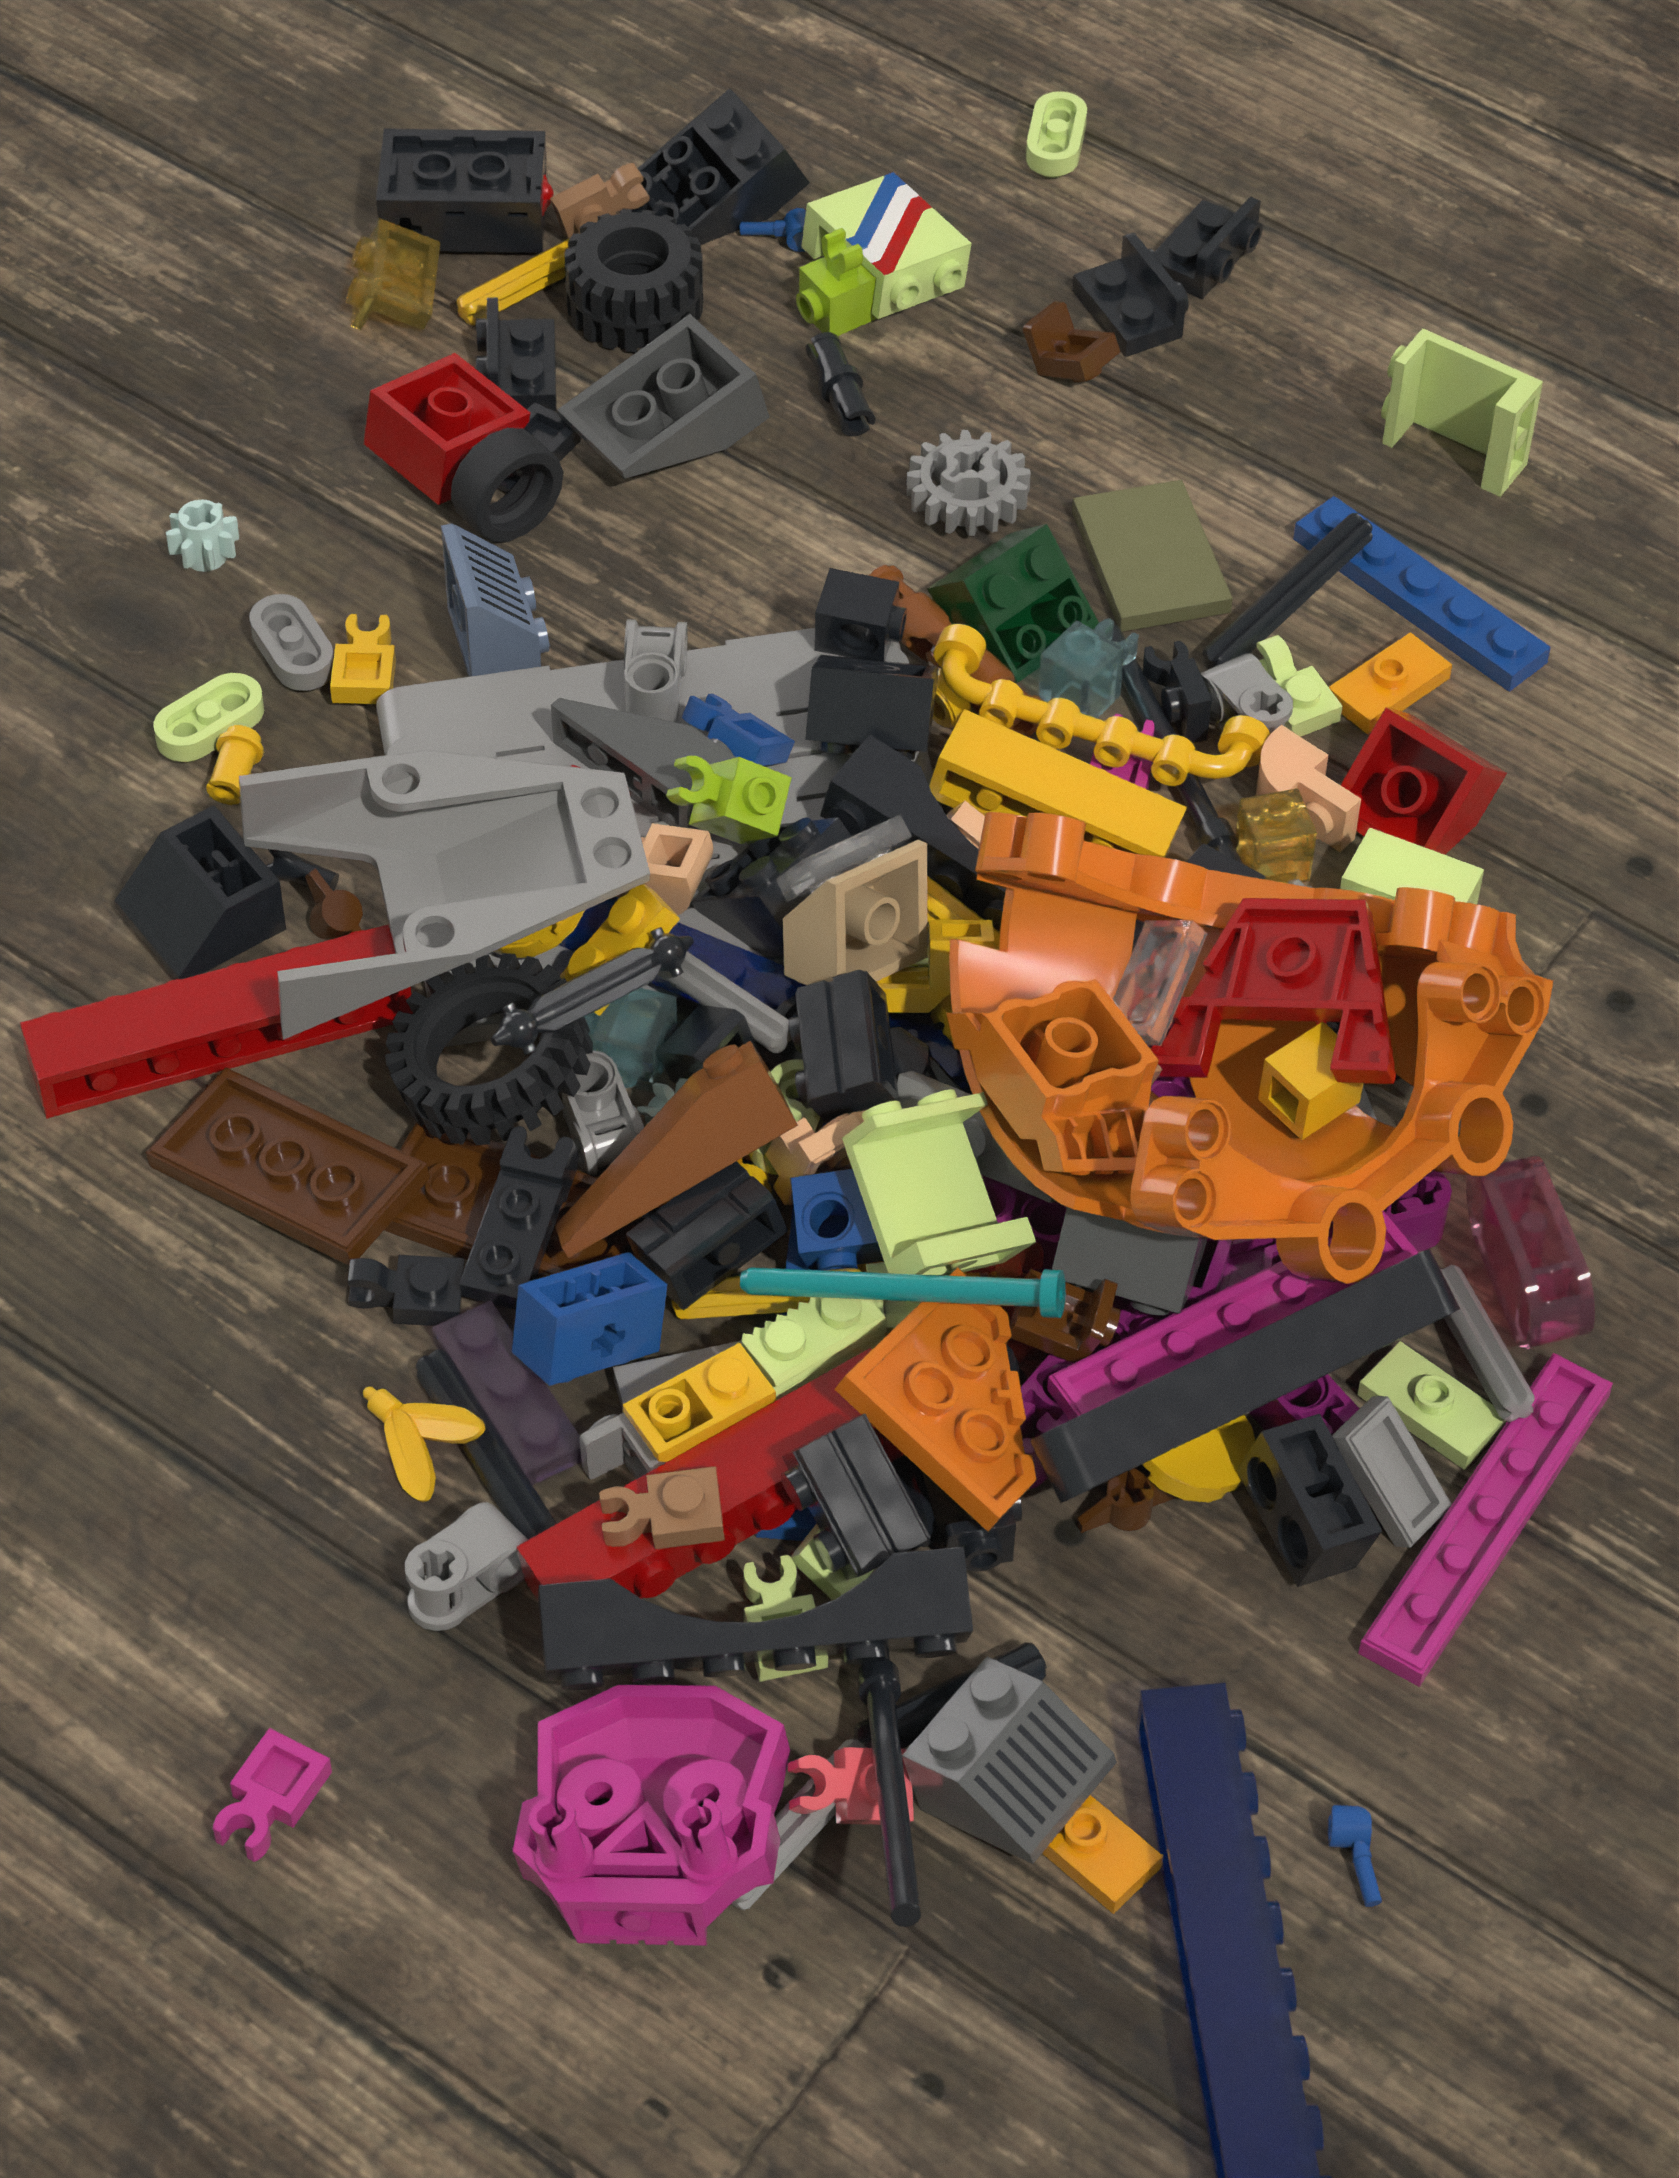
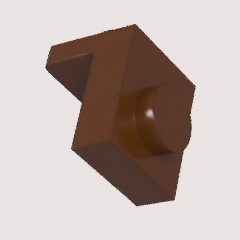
M1052 302L1023 326L1025 339L1037 373L1040 376L1067 378L1073 382L1089 381L1097 377L1102 372V367L1121 352L1115 333L1074 329L1065 302Z
M1030 1269L1024 1279H1041L1042 1273ZM1105 1278L1093 1293L1066 1283L1065 1306L1061 1318L1042 1317L1040 1307L1015 1306L1010 1322L1011 1339L1073 1363L1088 1357L1098 1345L1107 1347L1114 1336L1121 1313L1120 1309L1112 1307L1118 1283Z

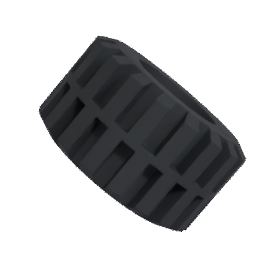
M632 209L620 210V214L611 215L606 213L598 216L597 222H586L580 227V233L573 234L569 239L568 249H565L564 257L567 312L571 316V323L575 329L583 330L584 337L589 341H602V347L612 350L616 347L625 348V352H637V349L645 347L689 314L696 320L701 318L703 312V255L701 253V244L698 238L692 237V230L685 224L676 225L675 218L668 215L656 216L655 211L643 210L642 213H632Z

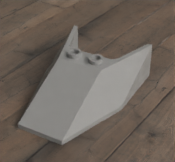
M421 750L239 776L242 829L245 846L360 860L371 863L378 871L395 954L277 971L283 1040L473 961L650 881V871L626 777L621 772Z

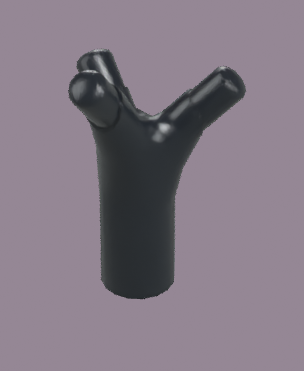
M268 849L273 856V862L266 864V866L278 879L290 880L309 888L305 876L316 868L333 891L335 890L339 880L338 873L307 861L292 852Z

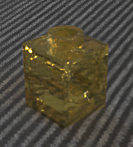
M1299 789L1241 798L1235 835L1238 839L1236 850L1244 865L1265 875V880L1287 883L1293 879H1299L1301 882L1310 881L1317 831Z

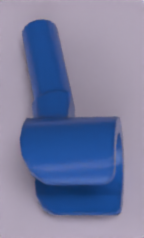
M795 208L785 215L784 220H775L774 222H741L740 234L741 236H786V243L790 249L797 252H806L801 247L806 210Z
M1333 1805L1331 1815L1328 1818L1329 1847L1352 1848V1863H1354L1365 1907L1379 1905L1382 1903L1372 1866L1370 1851L1371 1815L1365 1808L1360 1806Z

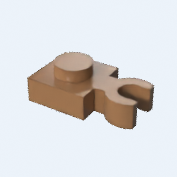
M634 163L618 168L612 174L610 180L603 182L599 174H596L550 198L561 231L566 239L570 238L573 234L580 233V227L586 222H597L598 216L606 213L616 215L615 212L623 208L629 210L636 209L650 200L648 193L641 185V182L644 181L643 176Z
M716 1466L647 1475L648 1493L636 1494L625 1487H610L599 1492L603 1514L614 1512L627 1514L620 1521L602 1523L605 1544L608 1546L620 1547L628 1545L637 1540L642 1533L652 1532L655 1549L725 1540Z

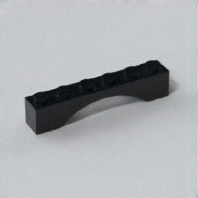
M870 734L830 780L820 817L824 819L839 817L853 838L881 856L916 840L927 843V875L981 918L992 920L993 927L1000 932L1006 889L976 879L977 872H975L979 849L970 843L948 819L932 794L922 767ZM1136 921L1131 967L1142 958L1150 959L1168 946L1170 938L1179 931L1173 927Z
M964 1547L893 1553L870 1577L837 1599L798 1615L762 1622H715L677 1614L639 1598L612 1579L539 1585L538 1591L545 1681L561 1680V1689L567 1691L598 1688L604 1685L603 1676L631 1673L632 1682L635 1684L667 1682L675 1679L674 1669L703 1667L704 1677L735 1676L746 1672L745 1663L773 1660L774 1670L776 1671L812 1668L817 1665L816 1656L844 1654L845 1664H864L886 1660V1650L913 1647L915 1657L917 1658L943 1657L957 1653L956 1644L966 1643L973 1632Z

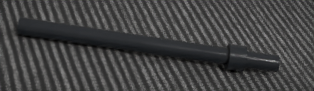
M1110 625L1104 628L1099 634V639L1143 724L1146 720L1154 722V737L1163 739L1168 735H1176L1120 627ZM1188 773L1185 781L1176 786L1198 828L1195 836L1199 845L1201 846L1202 843H1205L1244 864L1236 850L1238 839L1228 820L1218 816L1198 776Z
M886 1650V1660L864 1663L859 1667L857 1682L859 1697L868 1708L891 1919L898 1926L909 1927L915 1925L920 1920L921 1908L896 1711V1702L901 1695L898 1667L890 1660L889 1650Z

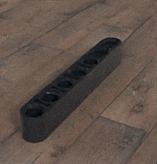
M1427 1249L1067 1421L1030 1440V1443L1061 1504L1460 1310V1307L1431 1250Z

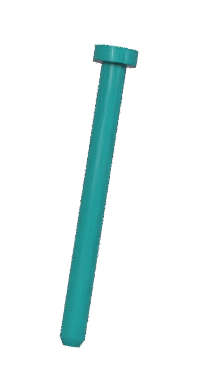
M752 1267L743 1271L740 1275V1288L750 1295L1040 1307L1041 1316L1045 1318L1062 1317L1066 1296L1063 1270L1044 1269L1041 1279Z

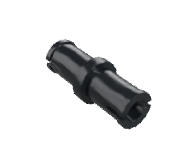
M824 332L814 336L811 339L814 346L807 343L806 353L820 378L818 389L822 398L832 405L840 422V428L845 435L855 437L868 432L870 427L867 425L866 420L868 424L874 425L876 417L861 390L863 379L858 369L849 364L836 334Z

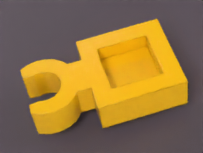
M350 614L345 622L347 644H335L330 684L332 703L376 704L383 693L393 689L396 655L395 645H390V620L388 615H380L379 626L375 630L362 631L358 629L357 614Z

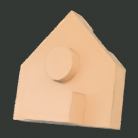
M864 1111L838 1116L816 1133L804 1117L797 1121L798 1126L772 1141L765 1155L779 1175L773 1188L784 1205L789 1204L791 1206L793 1204L792 1177L852 1169L842 1137L864 1122L862 1118Z

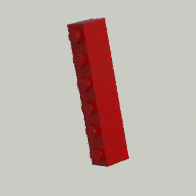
M389 925L355 931L335 939L305 947H295L286 952L245 963L231 964L219 970L185 979L171 980L159 986L125 995L111 996L99 1002L61 1012H51L39 1018L20 1022L28 1063L46 1119L220 1072L225 1067L231 1069L393 1025L392 1021L398 1011L413 1014L406 1002L411 996L410 986L284 1040L282 1037L277 971L395 954Z
M869 1348L623 1486L636 1494L648 1493L647 1475L716 1466L725 1540L655 1549L652 1532L642 1533L637 1540L628 1545L620 1547L608 1546L605 1544L602 1523L620 1521L627 1514L623 1512L603 1514L600 1500L516 1547L525 1582L538 1600L539 1585L612 1579L641 1599L653 1598L668 1590L677 1578L698 1566L720 1561L733 1550L735 1545L761 1530H772L784 1524L797 1508L789 1498L781 1480V1473L788 1470L781 1456L838 1425L861 1415L834 1389L844 1376L872 1349ZM871 1424L890 1462L900 1458L903 1453Z

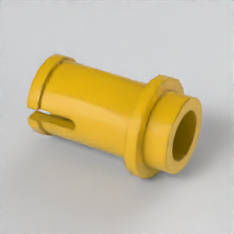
M234 725L229 727L226 732L220 734L217 739L216 748L219 755L211 779L206 786L207 793L211 798L227 805H236L241 802L239 776L251 774L253 765L260 762L264 754L261 737L255 730L247 726Z

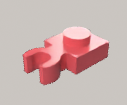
M844 1747L834 1751V1767L828 1760L817 1755H807L788 1763V1772L806 1773L811 1776L815 1783L813 1796H801L790 1800L789 1810L798 1814H810L826 1808L831 1803H836V1824L881 1825L872 1748ZM901 1749L902 1755L907 1749ZM903 1761L910 1822L914 1821L913 1790Z

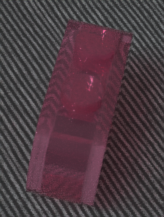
M1533 1155L1502 1162L1495 1171L1485 1176L1467 1175L1466 1199L1473 1237L1515 1342L1522 1349H1528L1590 1334L1595 1324V1302L1589 1269L1544 1161L1539 1156Z

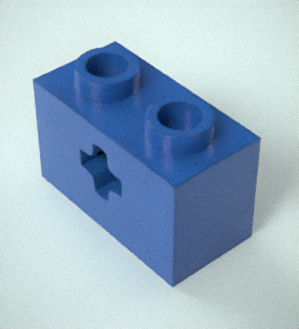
M629 1252L520 1284L518 1286L512 1353L545 1383L551 1386L569 1382L574 1378L608 1367L623 1365L631 1360L659 1352L667 1284Z

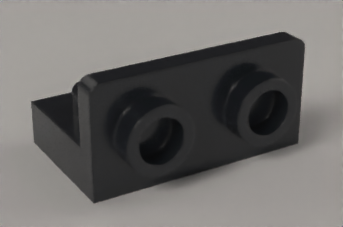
M1250 196L1233 213L1223 207L1202 200L1155 250L1160 264L1174 281L1182 284L1186 293L1203 300L1218 282L1222 284L1229 278L1235 263L1245 252L1251 253L1258 245L1263 231V224L1259 222L1261 201Z
M1134 232L1123 236L1120 259L1073 274L1072 291L1105 332L1115 333L1120 351L1125 358L1183 338L1184 318L1189 308L1187 293L1182 284L1174 281L1162 267L1155 251L1147 248Z
M487 297V318H476L477 351L487 352V356H476V370L524 408L528 409L535 402L552 411H557L555 318L499 320L498 297Z

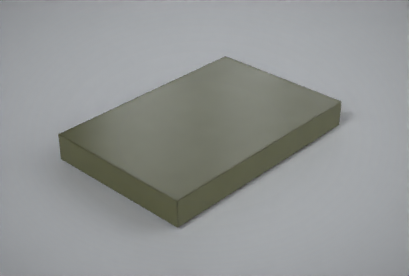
M1182 479L1073 498L1072 514L1117 626L1120 627L1122 632L1231 613L1233 598Z

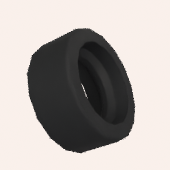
M505 428L489 434L465 456L452 481L451 500L456 512L480 535L491 542H509L530 532L552 510L562 490L563 469L559 458L523 428ZM525 466L518 482L510 492L497 502L490 504L496 489L504 479L518 468Z

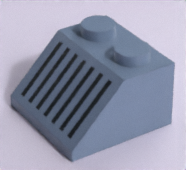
M453 523L441 525L448 611L468 676L541 667L540 653L549 652V639L543 617L533 618L532 611H536V600L530 577L520 578L514 556L509 552Z

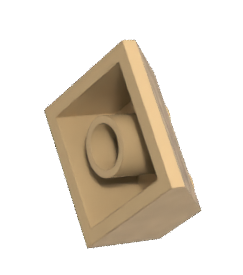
M916 840L827 880L783 918L784 975L802 984L809 985L823 980L831 982L833 977L860 969L867 971L875 981H879L927 958V843Z

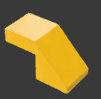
M929 920L928 967H906L876 981L886 993L888 1012L929 1013L951 993L950 939H959L994 949L992 920Z

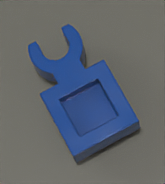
M712 693L707 695L705 702L696 696H690L682 715V719L690 725L709 732V739L714 738L723 742L735 757H741L762 766L787 763L795 743L793 739L753 714H739L732 709V706L726 700Z

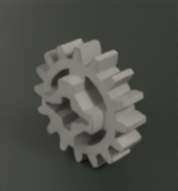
M962 430L958 440H952L946 433L939 434V446L936 447L933 444L924 442L921 444V456H911L909 472H907L906 493L907 496L912 497L911 509L913 512L925 511V523L928 525H932L939 520L944 521L945 533L951 534L957 526H965L967 534L975 536L977 526L984 525L989 531L994 533L998 531V519L1014 523L1016 521L1017 509H1026L1031 473L1030 469L1025 468V456L1023 453L1011 455V442L1008 440L994 445L991 443V433L985 432L979 440L971 439V434L968 430ZM933 480L937 481V487L932 482Z

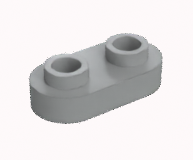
M286 594L270 595L259 600L252 607L249 615L252 638L279 681L286 687L299 691L317 689L329 682L332 676L334 660L333 647L306 605L300 599Z

